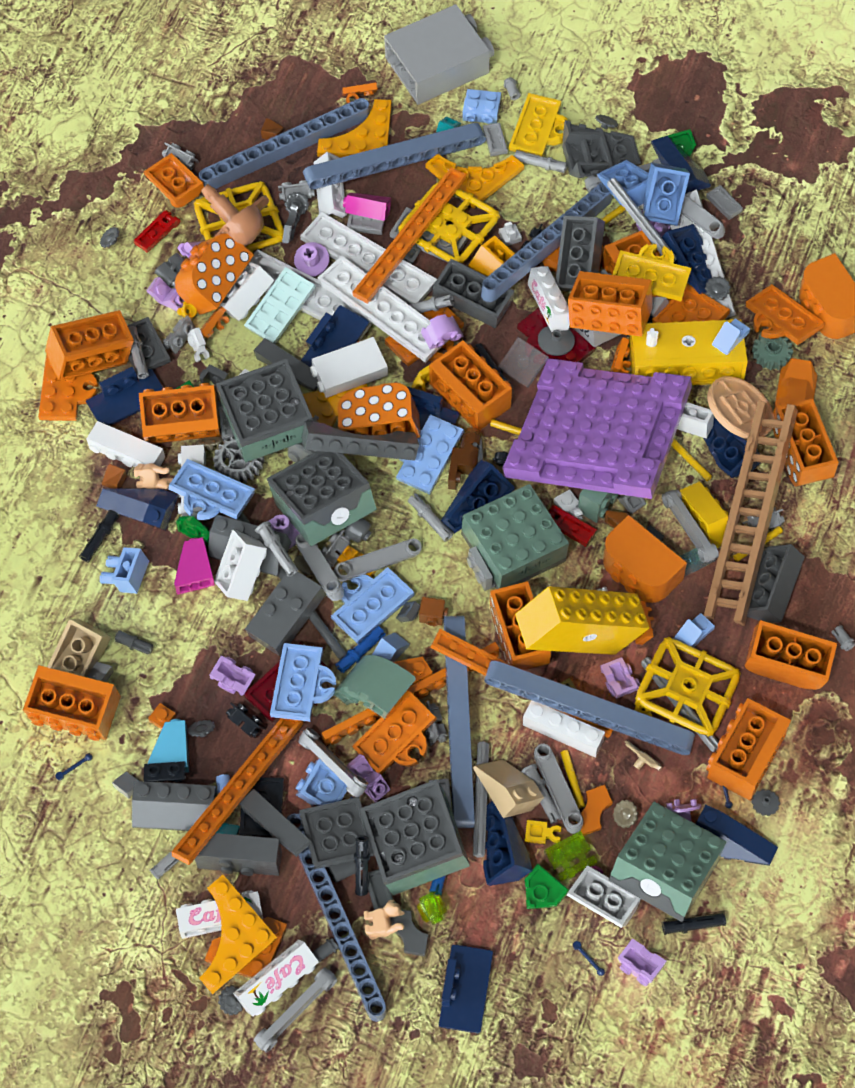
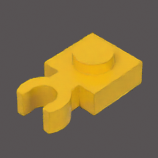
M527 820L525 842L545 844L546 839H550L554 843H559L560 837H555L553 833L561 832V827L555 825L547 828V822Z

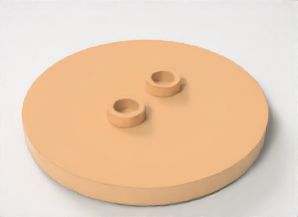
M724 376L715 380L708 389L707 400L713 415L727 430L745 439L749 437L758 401H765L767 404L764 419H774V413L768 400L756 387L745 380ZM762 427L760 436H767L772 428Z

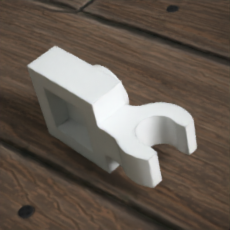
M194 328L187 334L188 343L196 351L194 354L195 361L199 362L201 360L199 354H202L206 360L209 358V352L204 346L206 343L200 328Z
M570 489L554 498V503L557 507L579 520L583 519L581 516L583 512L578 507L579 501Z

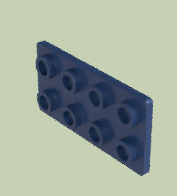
M339 305L333 315L326 312L306 340L309 349L301 359V362L311 367L313 358L357 343L369 326V321L342 305Z
M130 367L99 382L102 392L86 400L96 420L111 426L139 412V393H143V390L146 389L162 391L163 387L153 370L148 369L149 376L147 378L138 379L134 368Z
M407 386L419 412L420 430L423 429L430 415L453 425L456 424L459 412L442 407V397Z
M460 945L451 946L442 994V1007L439 1019L440 1028L476 1034L481 1033L493 951Z

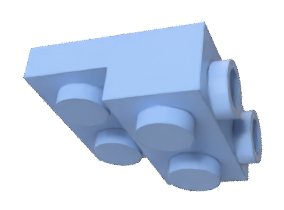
M467 89L463 107V121L487 124L497 123L501 92Z
M320 758L315 762L311 761L305 770L308 773L305 780L301 778L295 789L298 790L296 796L312 806L342 801L347 792V785Z

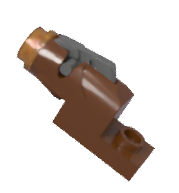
M467 428L463 433L460 447H453L448 476V489L456 490V483H460L461 474L469 475L477 464L483 460L482 439L480 430L477 428Z

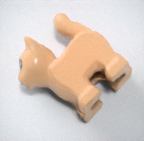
M152 463L138 464L134 469L135 477L140 476V481L136 483L137 489H163L168 491L169 484L173 478L160 479L159 473L167 474L169 473V468H163Z
M389 900L383 908H378L371 912L364 911V919L368 920L369 923H373L372 926L369 924L365 925L366 934L371 940H374L378 937H388L398 930H403L404 925L402 923L392 925L390 918L402 916L405 913L394 900Z

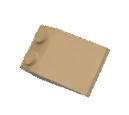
M69 619L47 667L87 677L96 662L104 654L111 636L80 619Z
M503 759L473 767L503 818L530 812L544 799V796L532 779Z

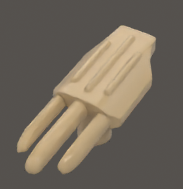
M624 741L625 745L639 757L634 763L637 769L640 770L645 763L658 770L663 768L647 753L640 751L629 741Z

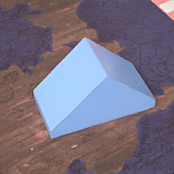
M392 633L381 638L372 655L395 662L410 644L397 633Z

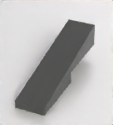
M266 338L253 350L256 359L267 365L287 359L299 385L313 392L318 389L317 382L319 381L317 377H313L309 366Z
M254 789L239 803L247 815L265 828L271 837L279 839L280 844L296 857L311 844V841Z

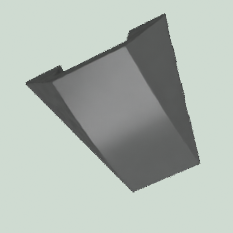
M565 120L562 148L571 176L583 178L597 175L625 160L636 166L641 165L632 135L614 131L608 133L597 127L596 129L586 128L584 124L579 123L577 126L571 124V121Z

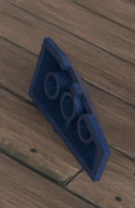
M668 136L651 141L661 164L685 168L690 172L685 194L694 190L699 191L711 187L705 172Z
M694 224L667 231L661 238L675 254L676 261L674 264L691 268L688 283L699 294L706 293V283L709 279H712L710 269L706 265L707 256L703 253V240Z
M714 416L713 427L708 437L703 439L718 467L731 478L737 477L740 474L747 441L727 430ZM753 462L751 472L754 471L760 462Z
M481 460L468 475L441 521L453 533H456L462 529L464 514L511 493L515 487L491 463Z
M102 489L96 507L108 511L113 510L119 515L166 531L179 495L163 489Z
M490 802L487 805L486 830L488 834L485 849L487 850V859L483 861L486 883L492 886L519 881L533 871L529 853L512 817L503 818L494 802Z
M706 804L696 822V825L727 841L721 855L724 859L744 860V862L770 866L778 849L776 845L725 813Z

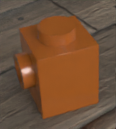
M422 597L419 622L426 623L429 626H442L444 616H448L449 608L445 607V600Z

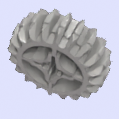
M232 436L229 442L224 439V445L219 444L213 458L214 468L218 473L239 482L244 480L245 483H247L248 478L253 480L254 475L259 476V470L263 469L264 457L245 463L238 444ZM226 457L229 458L228 466L224 463Z

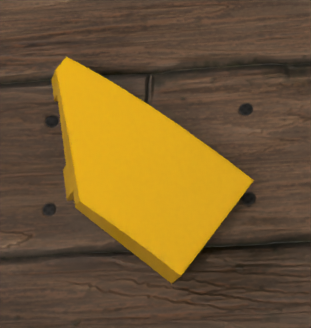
M429 365L418 373L411 386L412 388L425 391V383L429 382Z

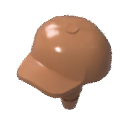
M209 184L201 190L206 200L211 203L210 207L226 223L215 236L224 233L229 234L234 241L246 247L260 235L264 227V220L260 211L269 203L266 195H263L252 205L239 212L223 194L220 195Z

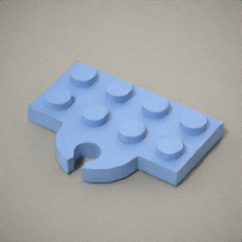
M430 415L423 429L420 430L421 437L417 438L419 447L415 461L399 459L403 462V465L396 479L430 495L452 455L453 447L456 448L461 439L464 429Z
M189 459L186 460L169 484V490L184 496V509L189 516L193 514V508H203L197 514L198 520L211 519L219 512L237 520L255 493V488Z
M388 567L374 579L368 575L352 578L350 581L356 583L358 588L351 590L347 587L346 582L342 583L344 596L341 600L344 605L331 615V619L358 644L414 596V591Z
M283 644L270 711L271 717L310 722L313 704L323 703L334 695L335 688L324 689L321 687V684L324 682L336 685V678L333 672L321 665L323 647Z

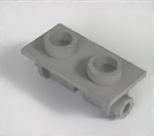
M166 142L164 143L167 149L163 150L162 156L166 157L172 153L190 170L194 168V161L199 163L194 153L188 150L183 152L180 150L181 147L174 143L171 145Z
M306 180L299 181V184L285 182L281 184L282 186H278L279 192L282 191V193H279V198L283 202L293 192H300L306 198L315 196L314 189L309 188Z
M188 315L185 318L179 319L173 328L174 333H170L163 340L164 347L166 349L171 348L174 354H177L188 339L187 334L196 328Z
M774 507L769 529L781 526L785 522L783 515H779V512L783 511V509L776 510V507ZM748 516V521L742 522L743 524L748 523L749 527L757 528L759 517Z
M344 530L334 533L328 540L330 542L328 547L324 546L320 550L330 567L334 566L339 557L335 551L337 550L342 554L344 549L350 545L349 541L351 539L346 535H342Z
M427 701L424 706L437 718L425 730V736L430 746H432L437 740L440 743L447 740V733L444 723H436L442 721L439 707L435 703L429 704V701Z

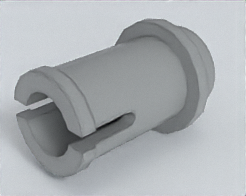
M512 77L504 80L503 86L507 89L510 99L517 100L521 96L516 86L517 82Z
M842 625L837 626L831 632L841 644V649L849 651L855 646V640L849 637Z

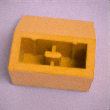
M494 235L481 245L468 267L488 277L515 253Z

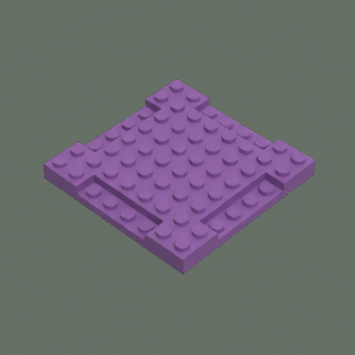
M547 359L537 383L538 391L517 440L514 439L504 463L505 477L652 499L692 388L691 377L654 372L653 377L587 369L580 362Z

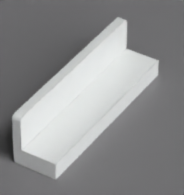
M326 152L314 161V165L338 159L339 157ZM343 182L316 189L319 214L321 212L328 216L334 214L340 218L347 215L345 213L346 208L343 207L345 197Z

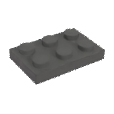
M149 317L128 325V327H137L138 336L143 345L142 352L147 370H153L171 362ZM130 352L128 359L136 372L133 356Z

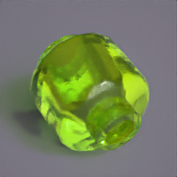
M432 892L419 898L420 902L417 904V909L423 922H431L434 925L444 920L442 916L447 913V908L440 895H435Z

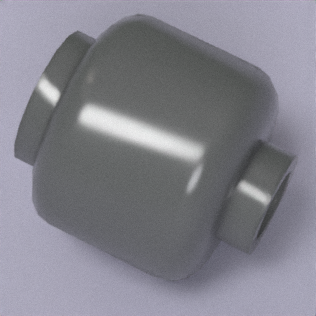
M361 518L345 527L344 534L355 543H360L362 540L366 542L372 534L370 531L371 523Z

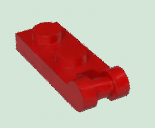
M164 210L134 239V244L148 253L173 228H177L181 220L176 216L173 217L169 211Z
M555 505L549 508L548 512L561 532L587 547L595 536L597 529Z

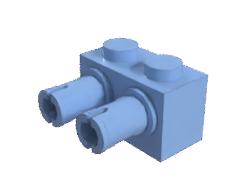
M124 547L120 557L108 555L106 566L116 569L114 573L101 572L100 583L115 584L120 592L137 594L149 560L141 549Z

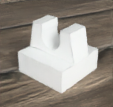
M512 222L504 224L503 228L499 229V235L506 246L522 242V237L516 224L512 225Z

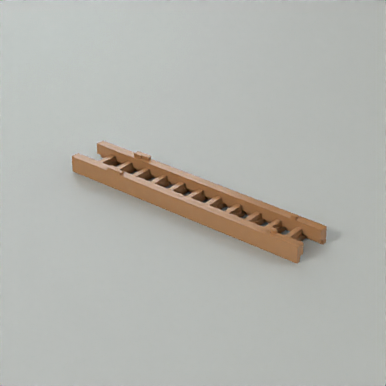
M758 401L704 612V616L708 620H714L716 608L719 606L736 609L735 623L745 626L798 412L795 405L787 404L784 420L781 421L777 419H764L767 404L765 401ZM762 427L781 429L779 439L761 437ZM757 445L777 446L775 456L755 454ZM753 462L772 464L770 474L751 472ZM749 479L768 482L766 492L747 490ZM744 497L763 499L761 510L743 508ZM740 515L759 517L757 528L738 525ZM735 533L754 536L752 546L733 543ZM730 552L750 555L748 564L728 561ZM726 570L745 573L743 582L724 580ZM721 588L741 591L739 593V600L719 598Z

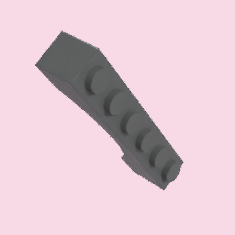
M306 421L301 437L305 450L414 461L419 447L416 434L413 432L395 431L385 435H360L341 431L324 423Z

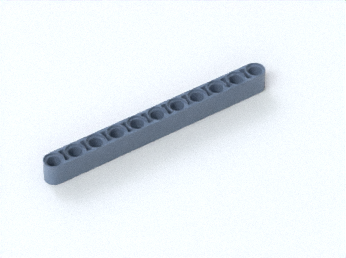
M364 98L356 99L202 169L199 172V178L203 182L204 187L209 184L217 189L318 143L320 138H329L364 122L370 114L369 102Z
M471 123L311 165L303 170V175L310 189H318L431 159L437 154L442 156L482 145L486 141V137L478 123Z
M603 183L597 185L485 278L482 283V299L486 302H493L530 272L531 268L536 267L560 246L564 216L595 217L604 210L612 201V194Z
M444 616V631L466 641L465 617ZM445 655L452 813L457 828H474L467 666Z
M491 661L484 681L490 686L681 755H689L691 753L695 737L692 731L499 661Z
M295 813L289 815L287 820L292 824L299 823L300 826L297 829L305 835L300 815ZM307 847L298 855L299 860L369 1018L376 1022L381 1021L386 1016L384 999L325 867L314 870L313 864L306 863L311 858L309 848ZM317 876L324 877L322 882L314 881ZM325 894H330L333 896L328 901H324L322 899V897ZM337 912L340 914V917L332 919L330 915ZM341 931L349 933L345 938L339 937L338 934ZM350 949L357 951L356 955L352 957L346 955V952ZM357 968L365 969L363 975H356L354 972ZM365 987H372L374 989L371 994L363 993ZM374 1006L382 1007V1011L377 1014L373 1013L371 1009Z

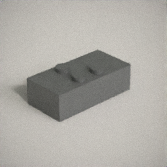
M563 217L556 283L561 291L571 292L579 271L599 273L605 221L600 218Z
M450 259L433 285L432 297L436 296L438 298L451 294L454 298L451 301L454 302L452 307L496 329L513 302L514 290L509 288L495 301L486 302L482 299L481 292L483 280L487 276Z
M300 572L290 577L285 574L245 628L249 637L281 657L283 644H290L326 596L322 586Z
M215 833L197 855L195 862L198 869L219 870L225 874L241 872L242 875L252 876L253 874L279 876L282 849L279 839Z

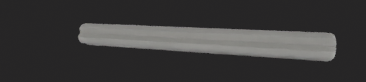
M615 178L609 180L607 186L652 244H657L659 253L662 255L663 246L671 251Z
M646 657L641 661V665L645 670L652 659ZM653 675L652 677L660 689L665 688L669 681L658 675ZM668 697V699L676 707L678 701ZM683 704L679 711L681 715L703 726L693 709ZM697 733L712 752L717 750L719 741L714 735L707 737Z
M485 741L478 742L476 765L488 763L489 743ZM476 774L473 856L480 858L485 856L487 791Z

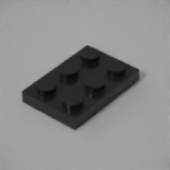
M260 777L247 795L254 789L282 814L284 778ZM241 807L239 835L273 838L265 828L247 815Z

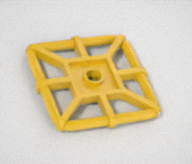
M438 180V182L435 183L429 189V191L423 196L421 200H418L415 203V207L405 217V219L401 222L400 226L398 227L399 232L410 220V218L414 215V213L425 201V199L429 196V194L433 191V189L440 182V180ZM458 189L455 194L464 199L462 204L456 208L447 203L426 229V231L435 236L428 242L419 238L416 244L423 247L426 252H432L447 262L453 259L463 263L475 248L484 242L485 236L500 218V213L493 207L475 198L472 193H466ZM470 204H473L489 214L470 216L464 211ZM452 221L453 225H446V222ZM488 222L479 234L468 230L472 224ZM462 236H465L472 240V242L459 256L456 243ZM440 239L451 244L453 256L435 246Z
M262 181L233 189L227 188L226 191L219 192L220 195L223 194L226 198L228 197L229 201L239 212L252 205L260 192L268 197V207L260 212L262 216H272L276 230L264 226L261 232L273 238L247 245L246 248L252 253L254 250L282 242L284 232L278 215L279 210L274 205L268 187ZM254 190L248 200L235 202L234 195ZM205 197L195 200L194 209L201 227L200 232L204 235L205 240L212 238L211 231L221 229L226 223L221 218L218 222L206 223L202 209L217 213L210 207V202Z
M666 637L659 645L651 663L646 667V674L637 690L635 700L637 704L642 705L644 708L670 719L669 722L673 724L676 722L699 734L710 737L718 729L726 709L730 708V700L739 683L741 673L739 669L706 654L707 651H700L681 641ZM676 648L699 658L695 667L683 662ZM666 649H668L675 664L673 673L658 666ZM705 661L726 672L710 675L699 668L702 662ZM653 675L669 680L665 688L646 692ZM731 679L723 697L709 690L712 683ZM691 683L692 689L687 688L684 684ZM668 696L678 701L674 712H671L648 700ZM705 698L719 705L712 723H710L702 706ZM683 704L697 711L703 726L678 715Z

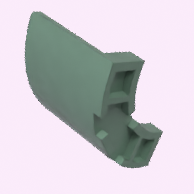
M365 655L337 686L334 695L346 705L350 703L357 704L359 701L364 702V707L385 719L416 678L392 661L376 655Z

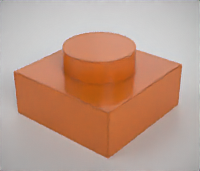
M159 703L148 717V720L162 729L165 722H170L176 718V713Z

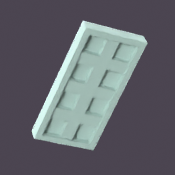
M285 267L244 324L245 328L261 338H266L276 344L316 288L315 285Z

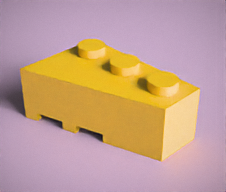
M700 481L681 489L682 502L710 544L714 543L717 548L721 547L729 517L728 512L720 507L719 501L711 496L710 490L704 487Z

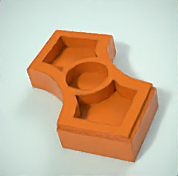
M605 785L586 791L587 804L581 812L583 827L580 833L582 837L599 831L602 828L600 817L603 811L613 803Z

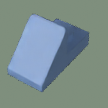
M736 318L731 323L726 321L714 339L712 346L728 355L749 334L750 328Z
M700 613L692 621L688 619L673 639L694 648L714 630L715 626Z

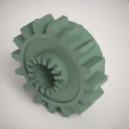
M759 335L758 340L755 339L752 347L753 359H757L756 363L760 364L762 368L779 370L792 357V343H788L789 338L787 337L784 339L782 337L768 339Z

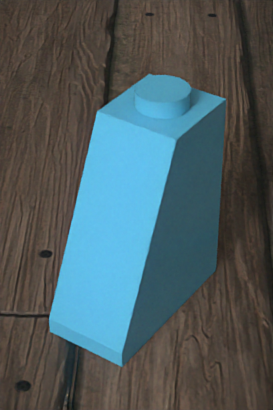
M173 719L170 722L164 723L147 764L185 762V772H189L188 734L185 720Z

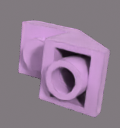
M156 277L146 290L158 303L175 311L183 306L184 300L178 295L176 288L171 289L160 277Z
M359 754L346 765L355 775L361 776L368 782L364 792L374 802H377L391 790L381 774L373 771L363 755Z

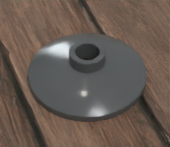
M549 326L540 331L538 336L540 348L545 353L553 356L567 354L572 350L575 342L574 335L569 329L551 332Z

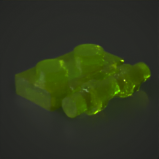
M581 831L544 850L554 870L561 866L564 869L563 872L558 874L560 881L567 878L570 880L575 877V874L584 870L587 865L592 866L597 863L594 855L588 859L585 856L591 848ZM578 858L580 863L571 867L568 862Z

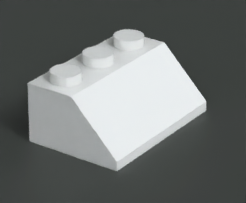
M249 262L219 307L222 306L227 314L240 321V319L247 316L248 310L259 302L261 295L271 288L274 279L262 267Z
M234 529L231 532L214 582L227 597L248 601L249 596L253 592L256 577L259 576L261 563L266 557L267 548L261 541Z
M587 865L567 893V896L621 928L626 926L636 912L641 899L608 881V877Z

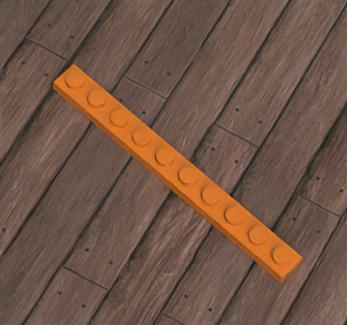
M452 167L448 170L353 290L354 297L367 304L371 301L466 180V174Z
M442 629L438 630L430 647L485 676L491 661H499L511 665ZM559 711L561 713H564L570 717H573L579 721H582L588 725H591L597 729L604 731V737L609 738L612 734V729L603 727L601 725Z
M496 642L481 649L495 657L499 656V647ZM467 667V672H468V671H470V672L475 671V670H473V669ZM446 668L415 683L408 690L416 698L422 699L430 691L443 688L446 685ZM366 709L322 732V740L326 746L329 744L334 745L340 742L342 737L354 735L361 727L373 725L381 716L370 709Z
M280 718L172 850V857L188 865L193 862L302 727L303 721Z

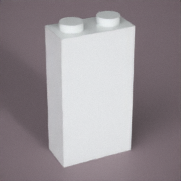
M374 337L313 358L312 366L310 367L313 377H317L319 381L317 386L320 393L323 392L326 398L388 376L387 364Z

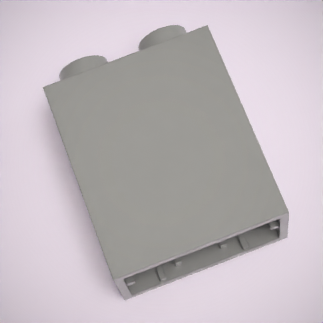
M456 4L384 35L385 58L417 105L488 74L490 57L494 56V49L487 37L481 39L477 34V25L471 14L464 16Z

